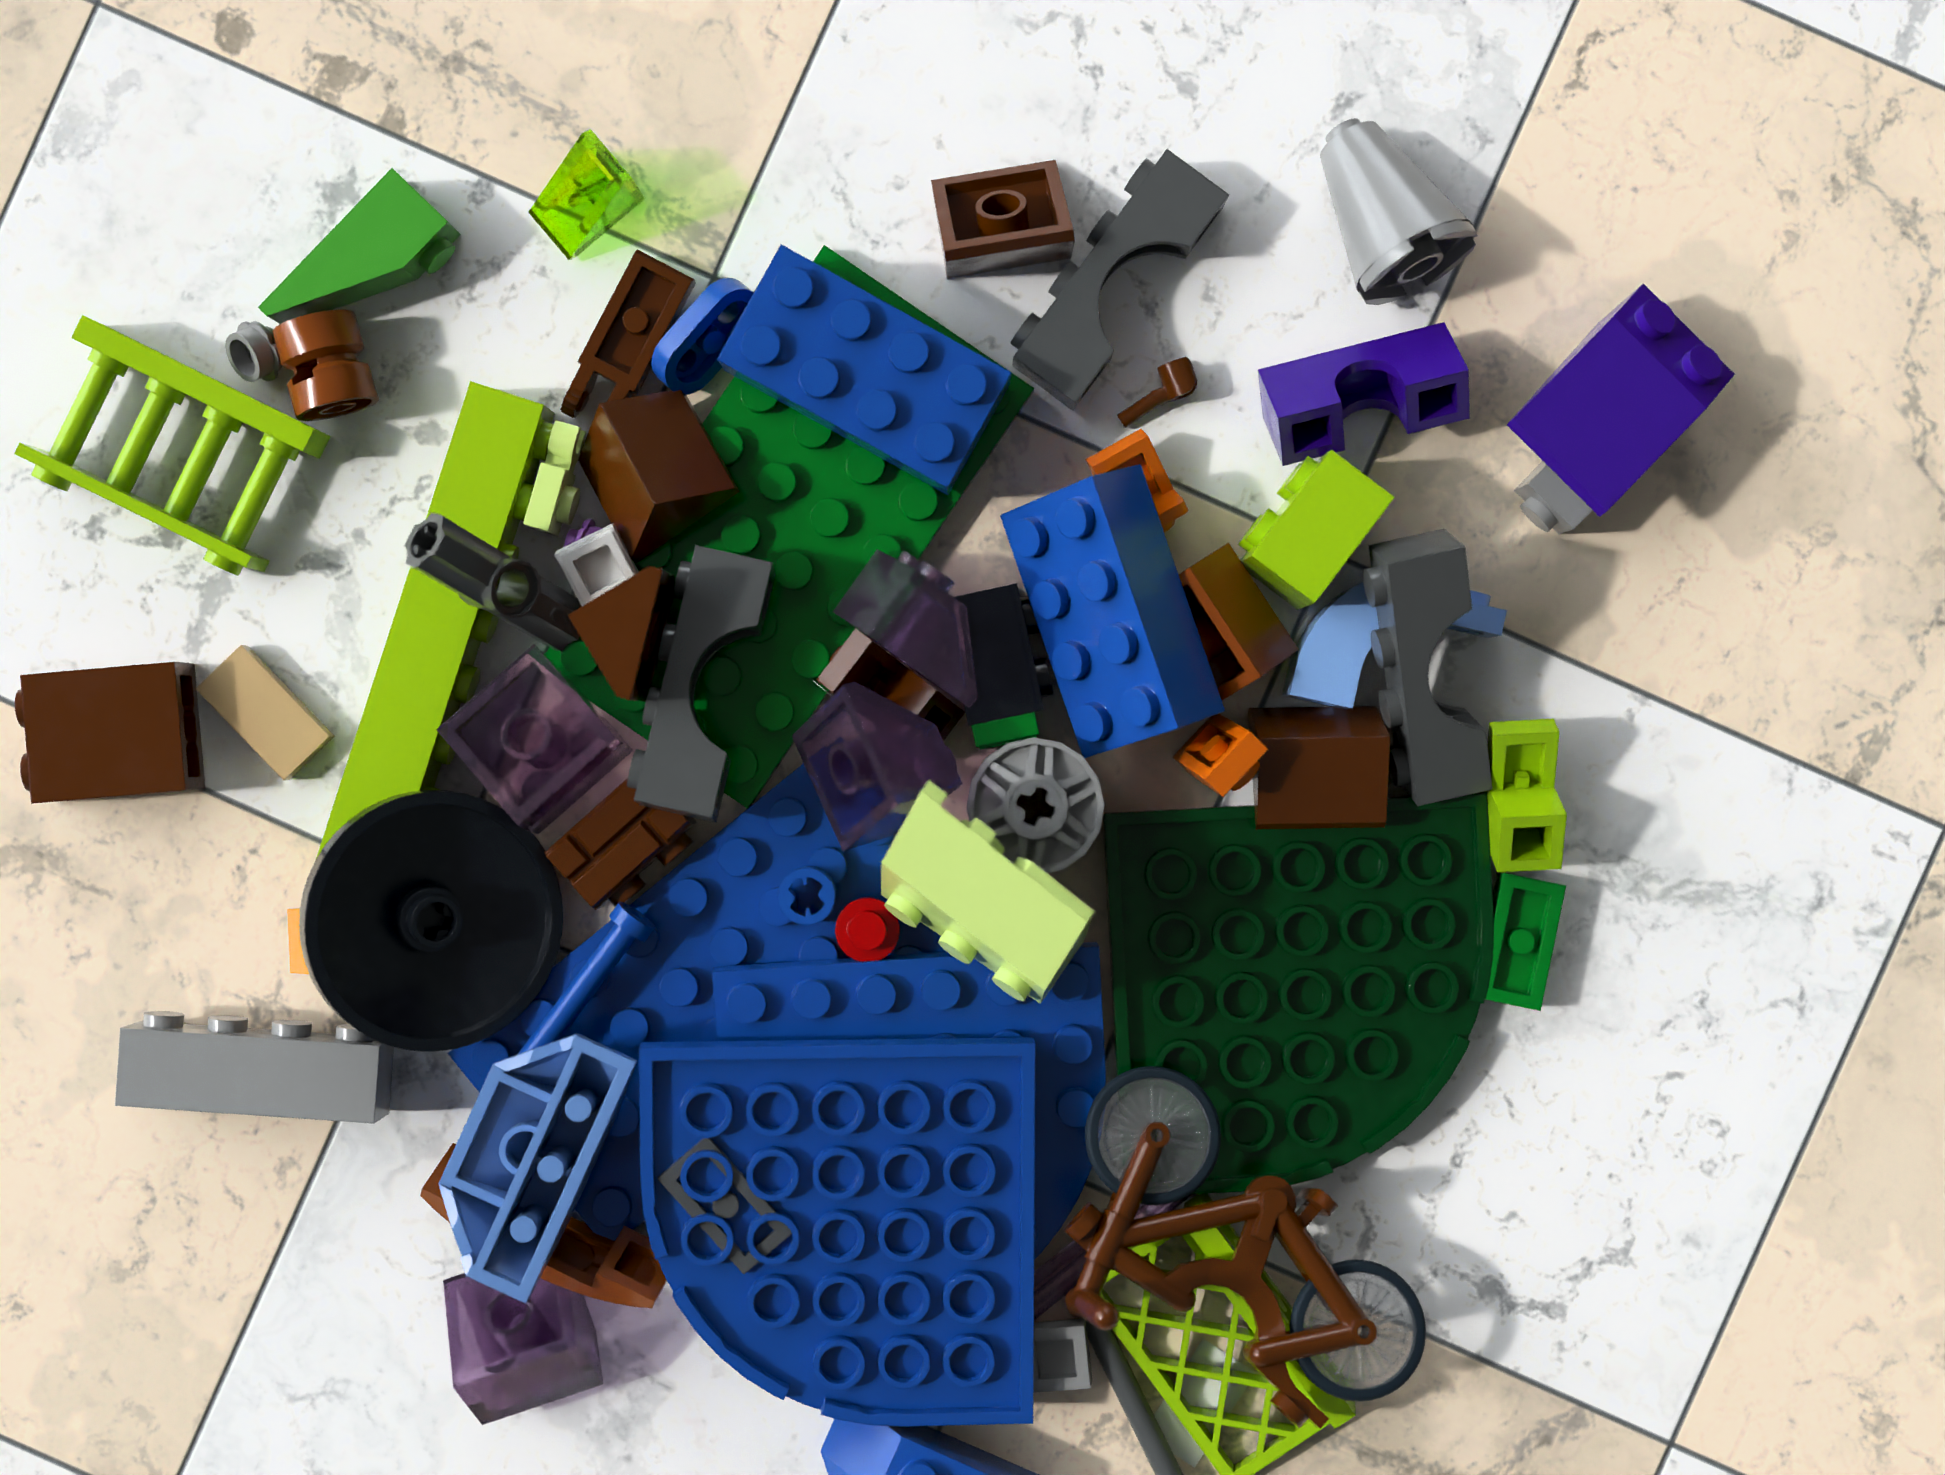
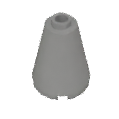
M1353 118L1340 123L1327 134L1325 138L1327 144L1320 152V159L1356 289L1366 304L1381 305L1406 297L1408 295L1402 285L1421 277L1425 285L1428 286L1459 265L1472 252L1476 245L1472 237L1477 236L1472 223L1376 122H1360L1359 119Z

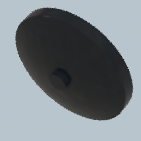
M446 790L412 791L381 800L362 810L348 820L326 843L313 864L303 890L299 913L300 945L304 962L316 989L331 1009L353 1028L376 1041L404 1050L435 1052L457 1049L479 1042L502 1030L514 1021L539 994L551 973L560 948L563 931L562 895L554 866L546 857L545 849L535 835L514 815L487 800L464 793Z

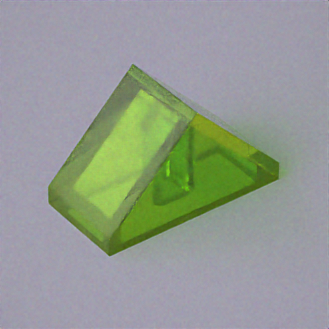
M590 129L580 135L528 213L566 258L571 260L587 249L645 198L633 178Z

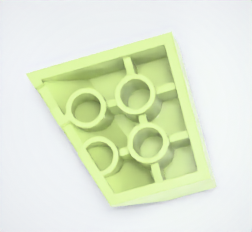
M929 780L918 795L881 862V895L888 899L884 906L903 923L916 928L921 922L941 936L938 940L939 945L959 961L970 964L975 959L995 972V975L992 977L993 982L1013 998L1025 1001L1027 996H1030L1041 1004L1084 942L1095 911L1032 861L1021 857L1016 858L1014 863L1003 856L1005 852L1004 846L995 838L997 833L978 818H974L972 821H959L940 806L948 794Z

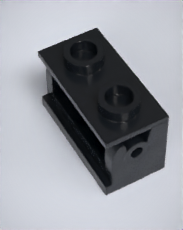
M1017 583L941 599L968 726L1044 710L1042 697L1053 695L1050 674L1045 657L1033 660L1028 635L1039 633L1040 631L1028 596L1020 597Z

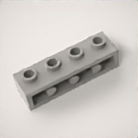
M151 1011L144 1013L143 1021L120 1028L115 1106L372 1124L381 1120L390 1112L394 1047L368 1037L349 1024L337 1025L336 1034L311 1032L312 1023L308 1021L276 1020L272 1021L271 1030L247 1028L248 1018L240 1016L208 1017V1025L184 1024L183 1013Z

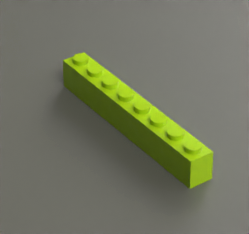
M470 381L426 519L431 513L440 514L509 557L518 559L520 549L518 546L513 545L520 520L524 521L534 488L532 483L539 461L546 460L555 413L543 404ZM411 566L317 857L331 837L348 820L369 806L389 797L407 792L441 790L434 788L442 763L446 765L451 763L459 745L461 729L454 727L461 703L469 704L476 692L480 679V668L475 667L474 662L481 642L488 644L491 641L499 618L486 610L466 604L457 593ZM500 578L498 579L496 590L499 586Z

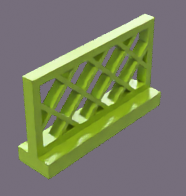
M1197 1194L1185 1202L1183 1208L1213 1200L1209 1194ZM1231 1224L1182 1235L1195 1253V1260L1212 1257L1231 1261L1240 1237ZM1169 1239L1130 1247V1249L1142 1257L1149 1254L1148 1261L1155 1265L1158 1247ZM1263 1269L1261 1278L1277 1299L1285 1329L1290 1331V1318L1293 1308ZM1111 1270L1106 1282L1120 1273ZM1210 1284L1198 1288L1225 1293L1233 1304L1230 1325L1194 1319V1307L1186 1312V1317L1150 1311L1148 1308L1151 1294L1146 1290L1143 1293L1141 1309L1115 1304L1104 1289L1100 1294V1297L1114 1305L1119 1312V1322L1112 1330L1220 1475H1253L1329 1424L1336 1429L1356 1416L1355 1401L1334 1397L1318 1388L1305 1375L1297 1360L1286 1362V1367L1295 1387L1319 1408L1329 1420L1321 1429L1314 1426L1308 1419L1301 1428L1293 1424L1269 1420L1270 1400L1272 1399L1273 1391L1278 1390L1260 1374L1231 1369L1235 1339L1247 1342L1252 1340L1255 1335L1256 1326L1252 1311L1244 1299L1227 1287ZM1195 1288V1289L1193 1290L1194 1293H1195V1296H1196L1197 1288ZM1239 1314L1250 1329L1237 1326ZM1127 1320L1139 1322L1137 1333ZM1146 1323L1184 1330L1179 1359L1152 1355L1143 1342ZM1190 1331L1228 1338L1223 1368L1186 1361ZM1326 1353L1310 1357L1315 1367L1327 1379L1337 1385L1352 1388ZM1165 1371L1177 1373L1175 1384ZM1184 1374L1221 1381L1217 1410L1191 1406L1181 1394ZM1228 1382L1266 1389L1261 1419L1224 1412ZM1203 1422L1214 1424L1213 1435ZM1221 1426L1259 1432L1256 1451L1234 1465L1219 1445ZM1266 1434L1277 1435L1276 1438L1265 1444Z

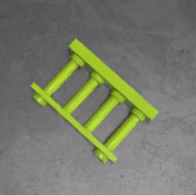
M82 315L71 338L92 348L87 360L93 364L50 452L19 443L14 454L36 464L31 475L49 485L68 492L71 484L74 483L207 548L203 560L237 576L240 575L243 567L265 572L270 561L245 549L288 460L296 461L300 451L320 459L331 436ZM131 367L150 376L145 385V388L150 393L107 480H104L74 465V462L117 375L124 377L128 368ZM188 395L207 404L202 416L208 420L165 507L161 508L131 493L174 403L181 405L185 396ZM245 423L264 432L259 444L265 448L222 536H219L188 521L231 432L238 433L242 424Z

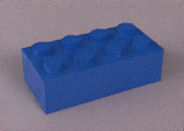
M782 244L717 358L724 371L946 495H949L1010 386L1012 372Z
M1141 464L1090 476L1000 515L1084 758L1157 736L1225 711Z

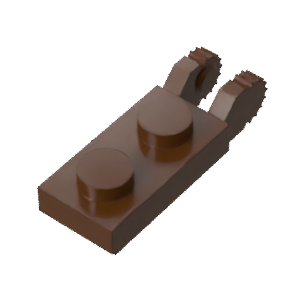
M637 249L577 361L581 366L569 390L566 392L561 404V412L576 418L579 412L585 408L598 375L616 384L607 402L630 398L633 393L638 395L652 368L651 363L654 349L661 338L675 324L696 284L695 280Z

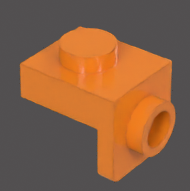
M1142 429L1085 459L1093 475L1141 464L1164 533L1175 524V519L1188 512L1184 499L1174 490L1149 436Z

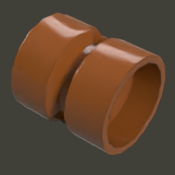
M343 309L315 312L285 321L273 329L272 332L281 364L284 368L294 371V376L287 383L295 416L298 420L315 421L335 418L366 409L379 401L370 366L368 363L359 361L357 358L365 347L354 311Z

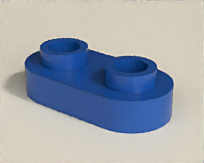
M723 278L709 285L656 345L651 363L655 376L670 390H681L685 395L695 393L705 387L722 368L717 358L754 292L734 278Z

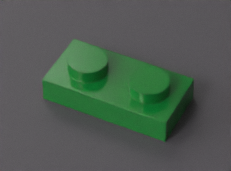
M1498 872L1493 895L1494 944L1492 968L1485 1000L1541 1011L1566 885Z

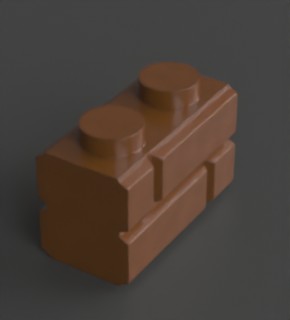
M628 778L544 852L550 862L571 882L576 891L595 910L604 907L609 901L614 907H616L618 902H628L646 885L639 877L640 873L656 859L666 867L694 842L686 832L697 823L695 818L639 805L634 801L636 789L627 787Z

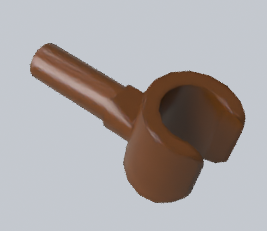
M1187 357L1173 360L1157 368L1163 387L1151 391L1117 415L1125 428L1159 405L1162 406L1167 402L1183 399L1193 394L1197 387V378L1192 363Z

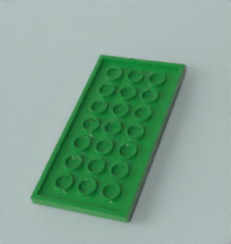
M824 245L813 260L814 263L1001 366ZM1013 373L1011 374L1010 386L949 495H946L734 376L702 424L740 492L638 563H635L639 572L648 566H652L676 576L682 560L692 562L696 545L773 563L776 576L762 635L735 641L718 651L702 670L696 685L695 712L700 728L713 744L726 752L731 758L724 790L725 794L747 809L754 803L828 693L816 683L828 692L830 691L816 679L829 664L831 656L845 643L855 628L868 636L1033 394L1034 388ZM673 598L667 623L677 624L682 600ZM581 636L577 641L568 644L563 651H556L551 648L547 650L538 664L540 668L648 741L652 726L643 724L646 702L619 698L615 695ZM657 662L652 686L661 688L667 665L666 662Z

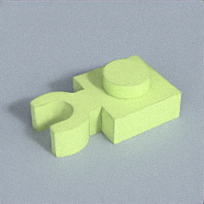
M555 420L548 443L545 463L541 462L523 522L524 525L534 530L559 536L562 523L571 525L581 492L580 488L573 487L576 478L573 473L587 433L581 430V427Z

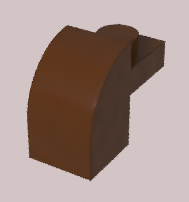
M856 628L845 643L833 653L829 664L816 679L833 694L863 714L926 763L965 714V711Z

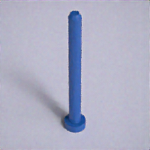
M618 902L609 915L615 924L518 1054L560 1040L634 940L638 939L646 942L653 933L655 926L647 917L630 905Z

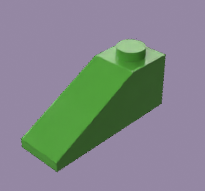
M391 168L258 308L267 317L281 324L299 316L334 310L416 281L425 271L428 274H432L447 263L455 251V246L452 243L461 234Z

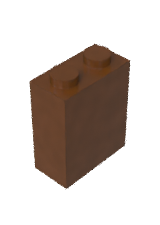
M164 662L20 675L21 690H18L15 696V714L20 726L25 728L27 752L21 758L20 774L24 788L30 791L31 804L205 789L197 690L195 689L197 688L195 663Z

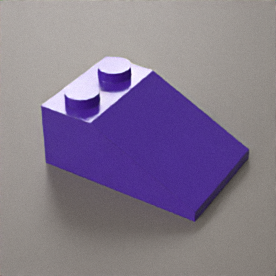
M1643 283L1590 331L1507 423V426L1600 517L1623 496L1708 408L1735 374L1720 360L1719 356L1711 348L1707 347L1673 313L1666 303L1661 301Z

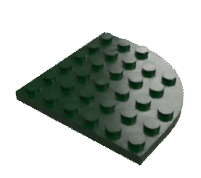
M1474 793L1417 806L1410 796L1391 797L1387 799L1385 827L1256 829L1254 805L1103 813L1116 1076L1139 1067H1165L1176 1070L1191 1078L1211 1099L1220 1122V1151L1209 1177L1191 1194L1243 1192L1252 1180L1260 1176H1277L1284 1179L1290 1185L1318 1179L1333 1173V1169L1345 1165L1365 1153L1371 1154L1405 1130L1431 1104L1449 1081L1470 1043L1468 1037L1477 1019L1480 1005L1485 1002L1489 988L1493 961L1494 914L1487 793ZM1157 1078L1136 1080L1117 1091L1121 1172L1136 1139L1138 1128L1145 1123L1160 1122L1168 1127L1170 1139L1162 1151L1146 1193L1166 1192L1185 1183L1201 1165L1208 1143L1206 1120L1196 1100L1182 1087L1170 1081ZM1154 1131L1151 1132V1138L1153 1140L1155 1139Z

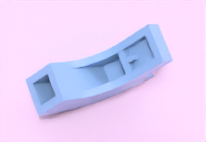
M1363 582L1345 590L1332 599L1307 625L1296 645L1299 650L1291 656L1282 696L1330 707L1353 709L1362 666L1368 652L1372 648L1371 632L1372 630L1379 629L1377 609L1370 606ZM1470 590L1472 610L1454 621L1447 629L1485 638L1501 636L1507 610L1490 607V595Z

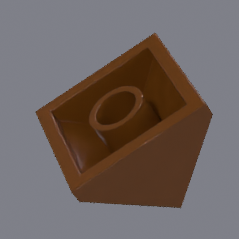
M1056 160L931 180L947 279L1071 258L1075 242L1074 229Z
M670 390L599 403L578 461L611 524L614 523L633 562L638 563L740 492L687 395L681 390Z
M648 566L568 615L615 695L619 698L646 702L648 692L653 683L660 641L664 627L668 622L676 576L660 568Z
M1353 706V709L1338 707L1249 708V731L1268 748L1258 760L1260 767L1252 778L1256 829L1385 827L1387 821L1390 735L1376 706Z

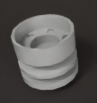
M1032 737L1007 743L983 760L971 779L967 813L969 821L978 818L997 833L995 838L1004 846L1005 852L1003 856L1014 863L1016 858L1021 857L1032 861L1046 873L1064 870L1087 853L1100 832L1105 804L1099 778L1082 755L1061 742ZM1036 787L1047 790L1045 801L1053 806L1051 815L1049 817L1039 815L1034 824L1023 821L1025 810L1017 805V799L1021 794L1032 796Z

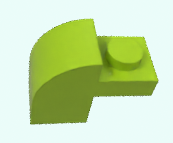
M1554 719L1489 722L1487 745L1492 790L1479 793H1487L1490 855L1497 872L1562 869L1567 814L1555 789L1560 731Z

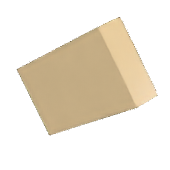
M240 645L195 688L283 780H290L335 737L247 645Z

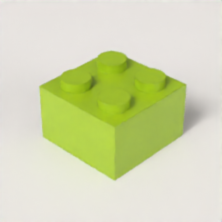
M1333 450L1328 451L1317 461L1307 456L1302 463H1299L1277 491L1276 494L1285 500L1278 511L1275 513L1268 508L1263 515L1260 514L1238 543L1239 546L1247 551L1242 557L1241 562L1250 575L1297 610L1316 603L1395 497Z

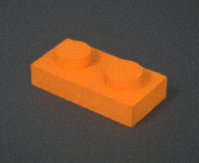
M1221 714L1211 716L1172 758L1191 776L1224 797L1230 789L1236 791L1242 788L1255 776L1260 767L1258 760L1268 748L1251 731Z

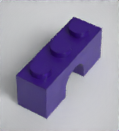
M1445 322L1258 369L1263 419L1283 466L1304 461L1307 456H1310L1312 459L1321 457L1330 450H1333L1335 453L1344 451L1343 420L1359 410L1377 408L1390 411L1399 417L1407 434L1470 419L1469 369Z

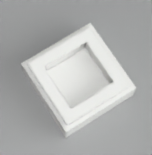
M614 523L555 552V557L581 606H584L639 572L635 563L631 560Z

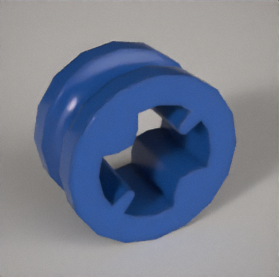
M804 866L794 869L783 879L778 888L777 900L780 910L788 920L798 925L810 926L820 923L831 913L836 904L837 890L834 880L827 872L818 867ZM802 878L803 884L806 885L809 883V878H813L823 886L819 891L818 897L824 902V905L819 911L813 913L812 907L809 906L806 909V913H802L792 905L797 895L791 889V886L797 879Z

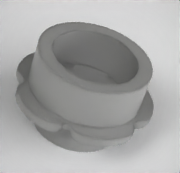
M248 321L242 322L238 326L237 332L227 337L225 343L226 353L231 366L242 379L248 382H254L259 379L272 381L278 377V371L282 368V364L272 332L273 329L257 321L251 323Z

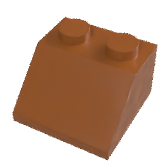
M1229 542L1178 574L1221 700L1226 699L1262 677L1299 650Z

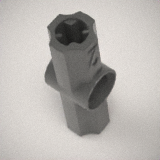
M431 513L422 523L414 525L404 545L407 549L406 564L454 591L466 604L490 612L553 650L563 651L568 644L579 639L580 635L568 617L570 613L582 607L578 598L540 576L530 563L509 557L440 514ZM500 578L499 586H498V588H497V590H496V585H497L498 579Z

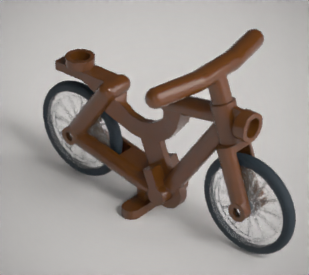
M1146 1066L1131 1069L1116 1076L1101 1089L1088 1112L1085 1126V1144L1094 1171L1113 1193L1103 1213L1092 1202H1089L1064 1229L1086 1251L1084 1256L1086 1262L1075 1288L1068 1291L1065 1302L1070 1315L1075 1318H1085L1101 1330H1111L1117 1326L1119 1322L1117 1308L1100 1297L1111 1270L1117 1271L1179 1312H1187L1194 1307L1196 1296L1193 1290L1195 1288L1210 1284L1227 1287L1244 1299L1253 1314L1256 1331L1254 1338L1248 1341L1243 1351L1246 1361L1278 1390L1270 1402L1298 1428H1301L1308 1419L1314 1426L1321 1429L1329 1418L1295 1387L1289 1376L1286 1362L1297 1360L1305 1375L1318 1388L1334 1397L1349 1401H1370L1384 1397L1397 1390L1411 1377L1421 1360L1426 1340L1425 1317L1421 1304L1409 1284L1386 1266L1367 1260H1345L1330 1264L1306 1229L1317 1215L1330 1216L1338 1207V1204L1327 1193L1319 1188H1304L1296 1196L1291 1185L1284 1179L1277 1176H1260L1252 1180L1246 1187L1244 1194L1134 1219L1140 1204L1165 1205L1176 1202L1196 1191L1205 1182L1216 1164L1220 1151L1221 1129L1219 1118L1211 1099L1195 1081L1176 1070L1165 1067ZM1297 1200L1302 1206L1295 1212ZM1245 1221L1231 1261L1209 1257L1180 1263L1170 1271L1165 1272L1130 1249V1247ZM1275 1237L1307 1282L1299 1292L1293 1305L1290 1331L1285 1329L1277 1299L1261 1278Z

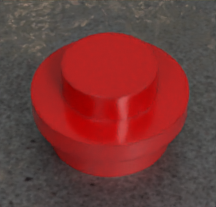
M863 897L850 902L843 908L836 921L835 935L840 948L846 955L857 961L881 960L892 952L899 939L900 924L898 918L885 908L884 904L886 902L877 898Z

